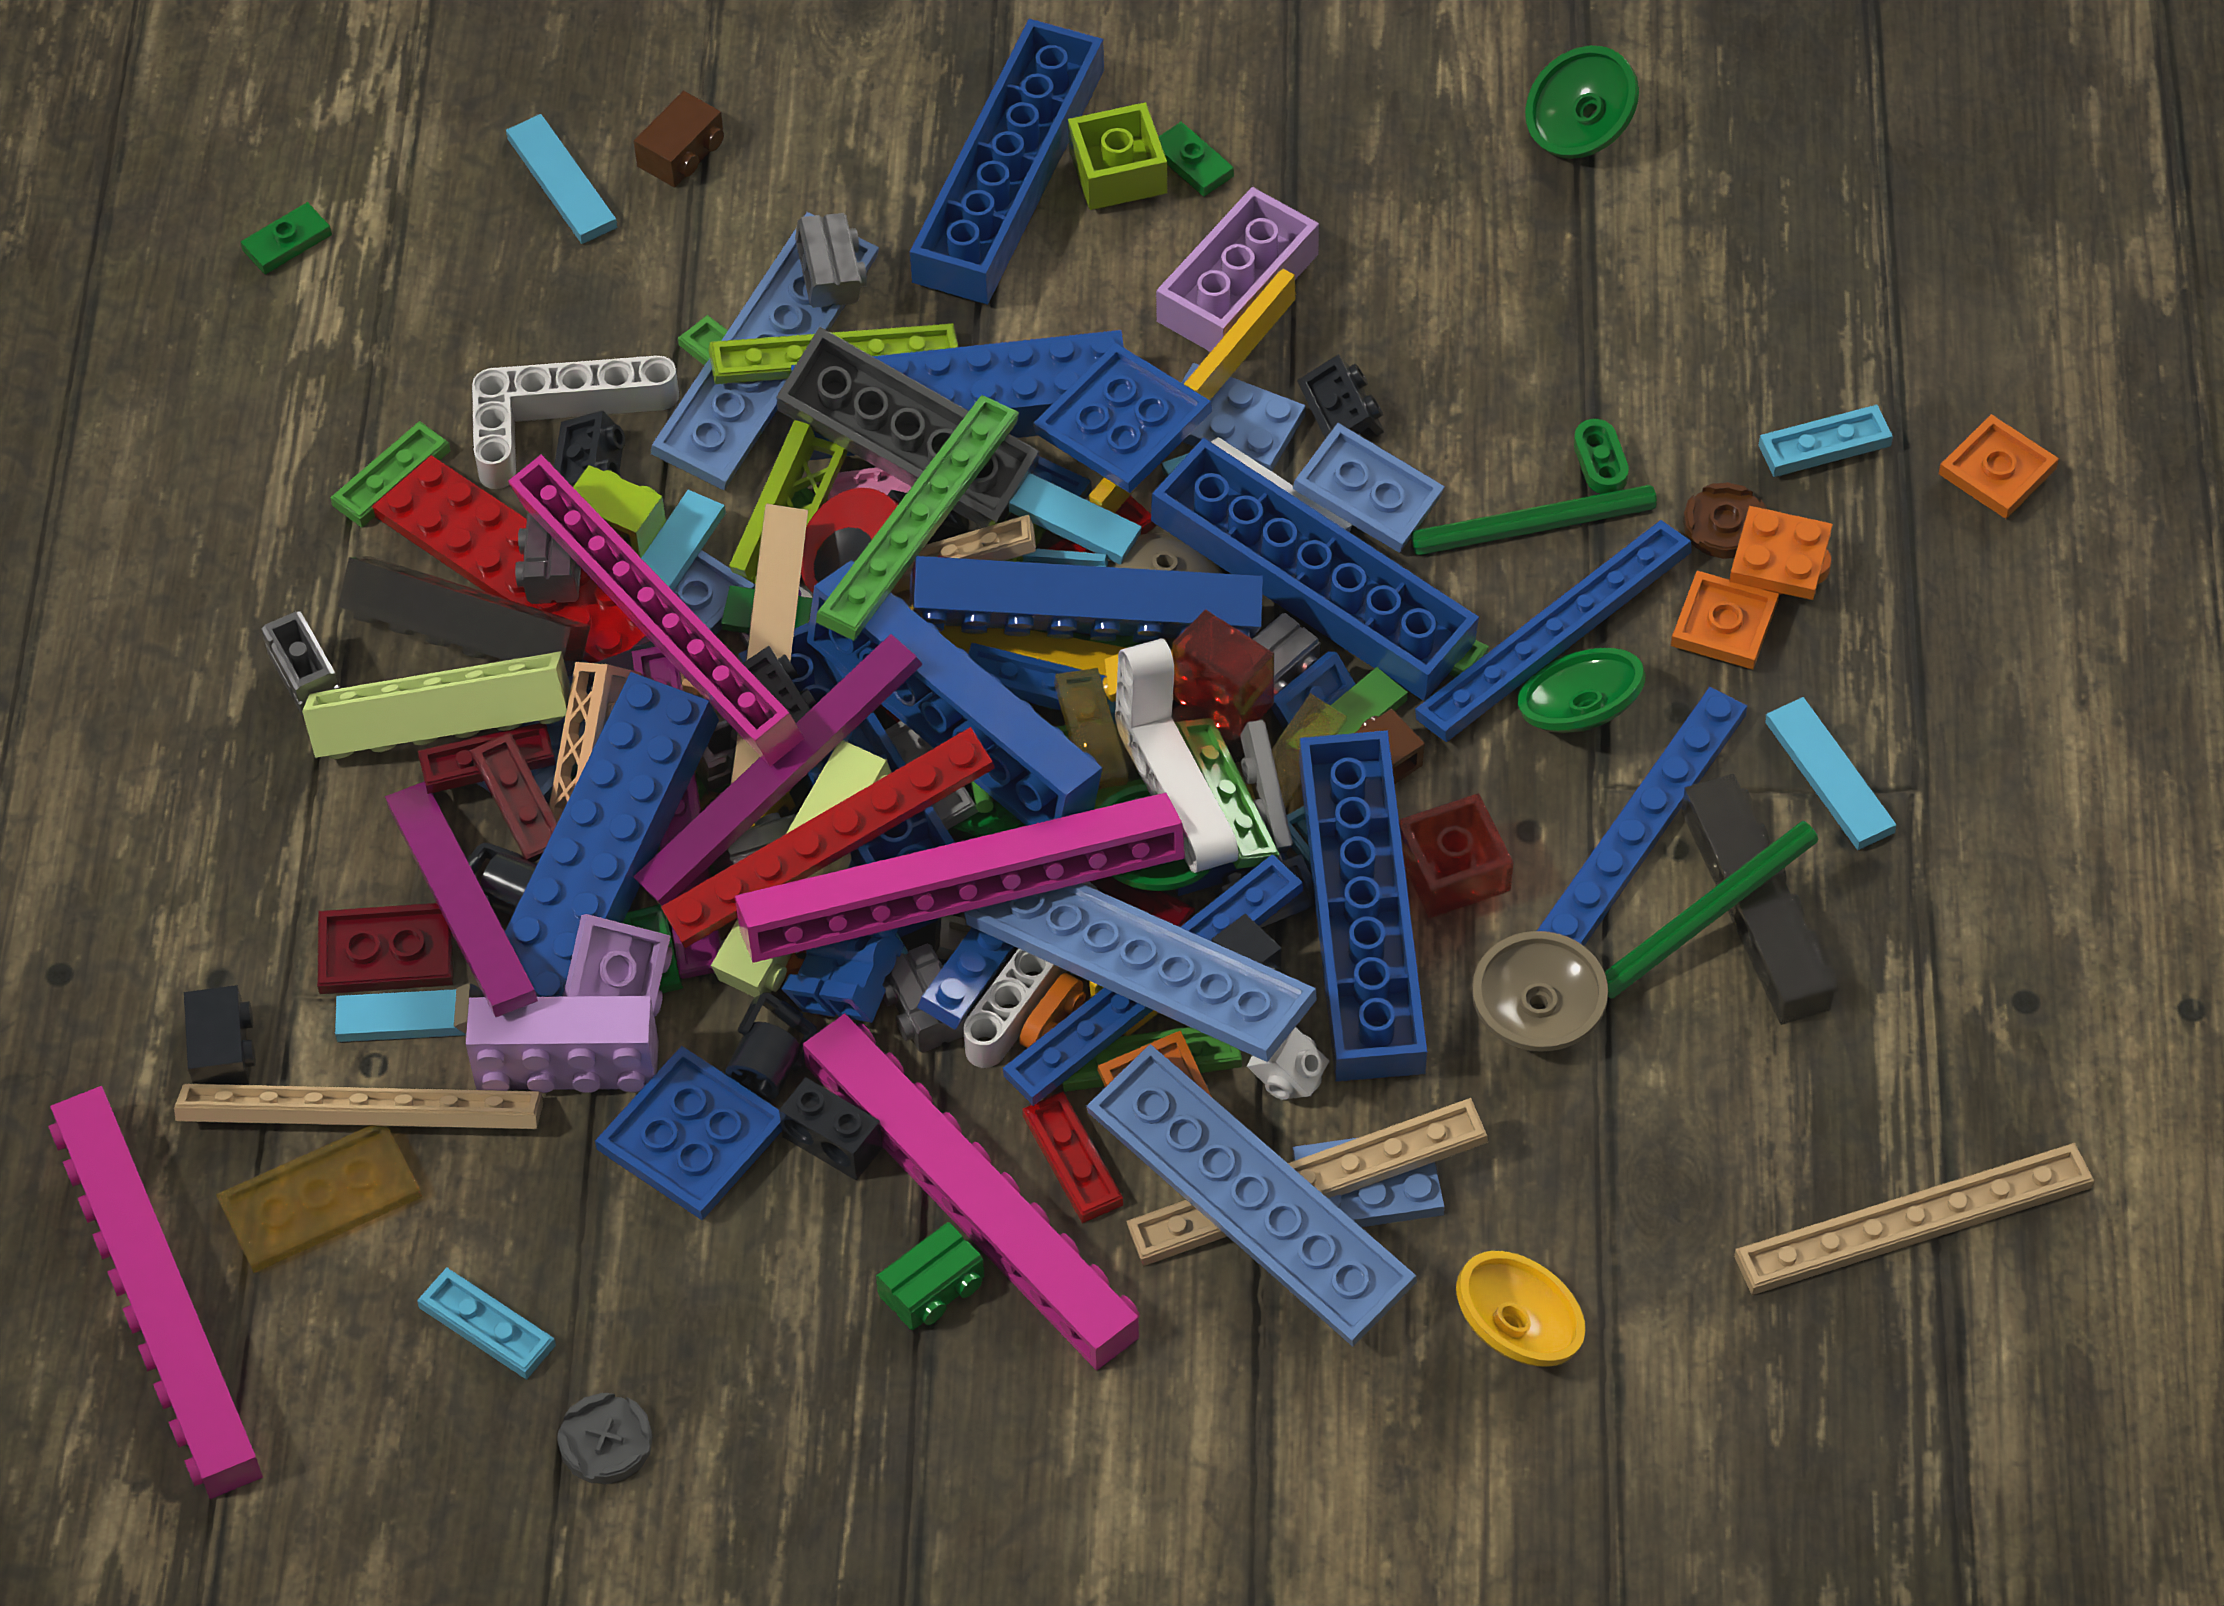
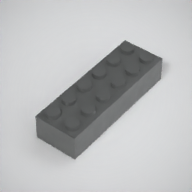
M821 327L816 331L776 396L779 412L794 420L810 424L812 430L911 487L969 412ZM1008 434L952 510L983 528L1004 522L1009 514L1010 501L1029 473L1033 474L1038 466L1039 451Z

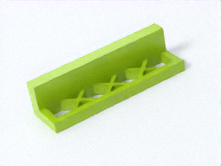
M794 420L729 567L732 573L741 575L753 584L756 583L766 504L794 508L791 500L795 492L812 485L816 494L813 502L800 508L808 510L807 527L816 511L826 502L848 453L846 449L836 443L816 438L810 424ZM814 450L833 455L827 468L811 474L808 462ZM804 471H805L806 474H807V476L804 477V478H802V476H803V474H804ZM821 481V484L818 488L816 483Z

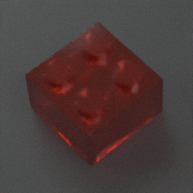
M1205 609L1173 642V694L1185 706L1195 707L1210 717V719L1212 718L1219 728L1223 730L1228 729L1241 737L1240 734L1248 722L1258 721L1274 705V653Z
M1479 793L1399 819L1404 867L1429 918L1511 891L1514 862Z

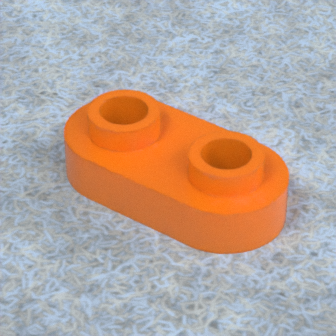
M1068 973L1060 975L1027 1018L1020 1034L1019 1043L1026 1048L1030 1047L1083 1005L1086 998V993L1082 992L1083 982Z

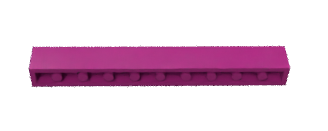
M539 455L508 480L520 502L533 518L702 696L710 701L711 705L770 767L804 740L802 733L787 709L542 455Z
M1167 793L1157 794L736 895L735 901L739 929L752 963L1184 859L1183 825Z
M844 1013L803 1043L805 1065L830 1092L880 1120L883 1148L1096 1371L1139 1339L1140 1314L1134 1303L1125 1295L1119 1297L1109 1287L1110 1284L1104 1272L1095 1264L1089 1266L1079 1256L1080 1253L1074 1241L1065 1233L1059 1235L1049 1225L1050 1221L1044 1210L1035 1202L1029 1204L1020 1195V1189L1015 1180L1006 1172L1000 1174L991 1165V1159L985 1149L977 1142L971 1144L962 1135L961 1127L956 1119L948 1112L942 1114L933 1105V1099L927 1089L919 1082L913 1084L904 1075V1069L899 1060L890 1052L884 1054L876 1046L874 1036L864 1024L859 1023L856 1025Z
M99 1086L51 1105L56 1123L49 1125V1130L57 1150L65 1148L68 1150L70 1159L63 1161L72 1187L81 1184L86 1195L77 1199L87 1223L97 1221L100 1231L92 1235L102 1260L111 1257L115 1265L114 1269L107 1271L117 1297L126 1294L130 1305L122 1309L132 1334L139 1331L143 1334L146 1343L138 1345V1349L146 1369L149 1372L157 1368L161 1381L153 1383L163 1410L171 1406L177 1419L169 1421V1425L179 1448L188 1445L192 1457L184 1460L194 1487L203 1483L209 1499H213L263 1478L256 1455L103 1087Z

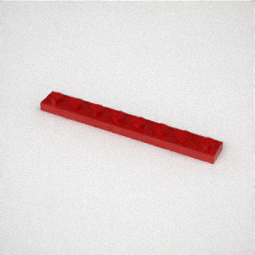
M970 727L661 906L684 948H687L738 918L735 901L736 895L802 880L995 769L994 764Z

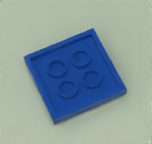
M1115 343L1033 423L1036 435L1128 493H1131L1212 412L1211 401Z
M681 1046L595 1140V1144L599 1152L700 1220H703L782 1132L779 1109Z

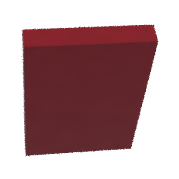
M437 903L318 911L317 987L319 994L453 985V934Z

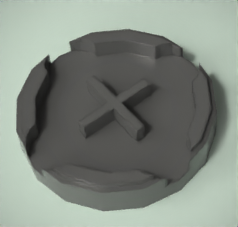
M599 1393L584 1397L569 1408L564 1416V1422L559 1429L557 1440L562 1460L573 1475L589 1483L611 1484L626 1480L641 1469L650 1455L653 1436L648 1416L637 1402L627 1397L626 1399L615 1397L614 1393Z

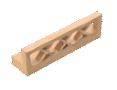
M575 662L549 803L557 823L630 672L641 675V672L608 664ZM589 673H593L595 676L592 691L587 695L586 689ZM585 719V731L580 738L578 735L580 723ZM577 762V774L574 780L572 781V766Z

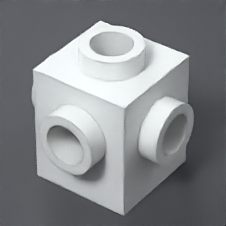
M1295 1027L1268 1062L1252 1055L1247 1067L1265 1084L1266 1090L1271 1095L1280 1100L1311 1096L1319 1087L1321 1076L1329 1060L1317 1049L1316 1043L1310 1037L1302 1034Z

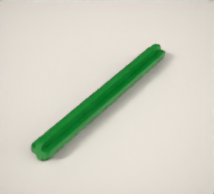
M1652 485L1624 489L1415 530L1411 534V544L1414 553L1417 555L1652 510L1656 508L1657 496Z
M1806 821L1799 822L1607 969L1604 973L1608 984V998H1615L1815 845L1819 839L1811 825Z

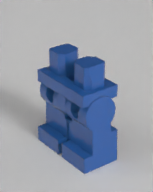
M898 928L808 949L806 951L807 956L798 974H789L782 990L803 1012L833 1017L836 1014L840 1017L846 1013L850 1019L873 1022L886 991L882 986L884 979L891 973L895 966L896 957H900L905 946L896 936Z

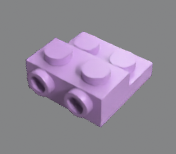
M588 914L581 915L563 997L651 996L655 1017L662 1004V991H659L662 973L667 972L672 959V948L668 947L671 936Z

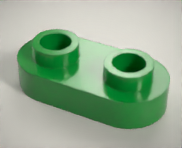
M1589 419L1580 423L1575 430L1574 450L1588 486L1599 494L1623 490L1628 481L1629 466L1614 427L1601 419ZM1590 444H1597L1598 446L1592 447Z

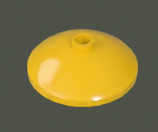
M1488 1251L1472 1257L1459 1273L1456 1283V1294L1461 1311L1475 1334L1499 1354L1526 1365L1555 1366L1571 1359L1581 1347L1585 1337V1321L1581 1308L1564 1283L1542 1265L1515 1253Z

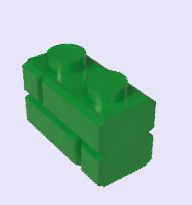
M947 1222L877 1274V1291L880 1298L893 1312H896L910 1330H914L922 1323L926 1325L933 1324L945 1313L947 1304L959 1295L962 1298L972 1295L980 1287L984 1277L983 1259L980 1253L968 1241L964 1240L959 1231L950 1222Z

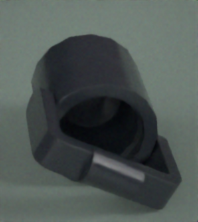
M482 843L466 859L474 874L481 868L485 859L491 860L485 869L480 886L492 909L513 916L537 864L525 860L519 853L490 843Z
M768 992L760 994L752 1000L738 1027V1032L743 1036L725 1070L726 1075L764 1100L775 1099L779 1095L791 1069L797 1071L802 1066L805 1060L803 1043L817 1034L816 1026L783 999H777ZM762 1006L770 1010L771 1014L785 1024L804 1034L800 1044L790 1033L776 1025L767 1022H754Z

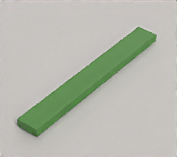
M984 395L979 397L818 610L816 623L855 641L913 563L916 556L919 555L1015 426L1018 420V411Z

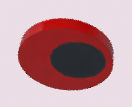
M872 488L846 490L825 502L816 511L806 527L801 575L808 589L813 593L814 586L849 561L852 560L855 563L899 503L885 493Z

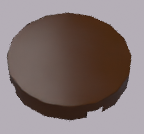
M1729 482L1710 484L1703 487L1702 492L1698 493L1695 497L1693 494L1687 502L1683 517L1685 535L1695 548L1706 555L1722 559L1735 558L1749 506L1767 509L1761 498L1759 502L1753 496V491L1745 486Z

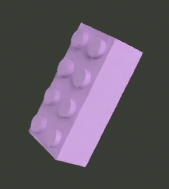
M1251 187L1156 290L1157 322L1211 352L1280 270L1285 269L1295 275L1296 280L1318 255L1319 223Z
M651 996L537 997V1002L496 1018L485 997L469 998L466 1048L476 1090H531L547 1093L552 1090L575 1089L588 1093L598 1089H621L626 1092H638L657 1073L659 1040Z

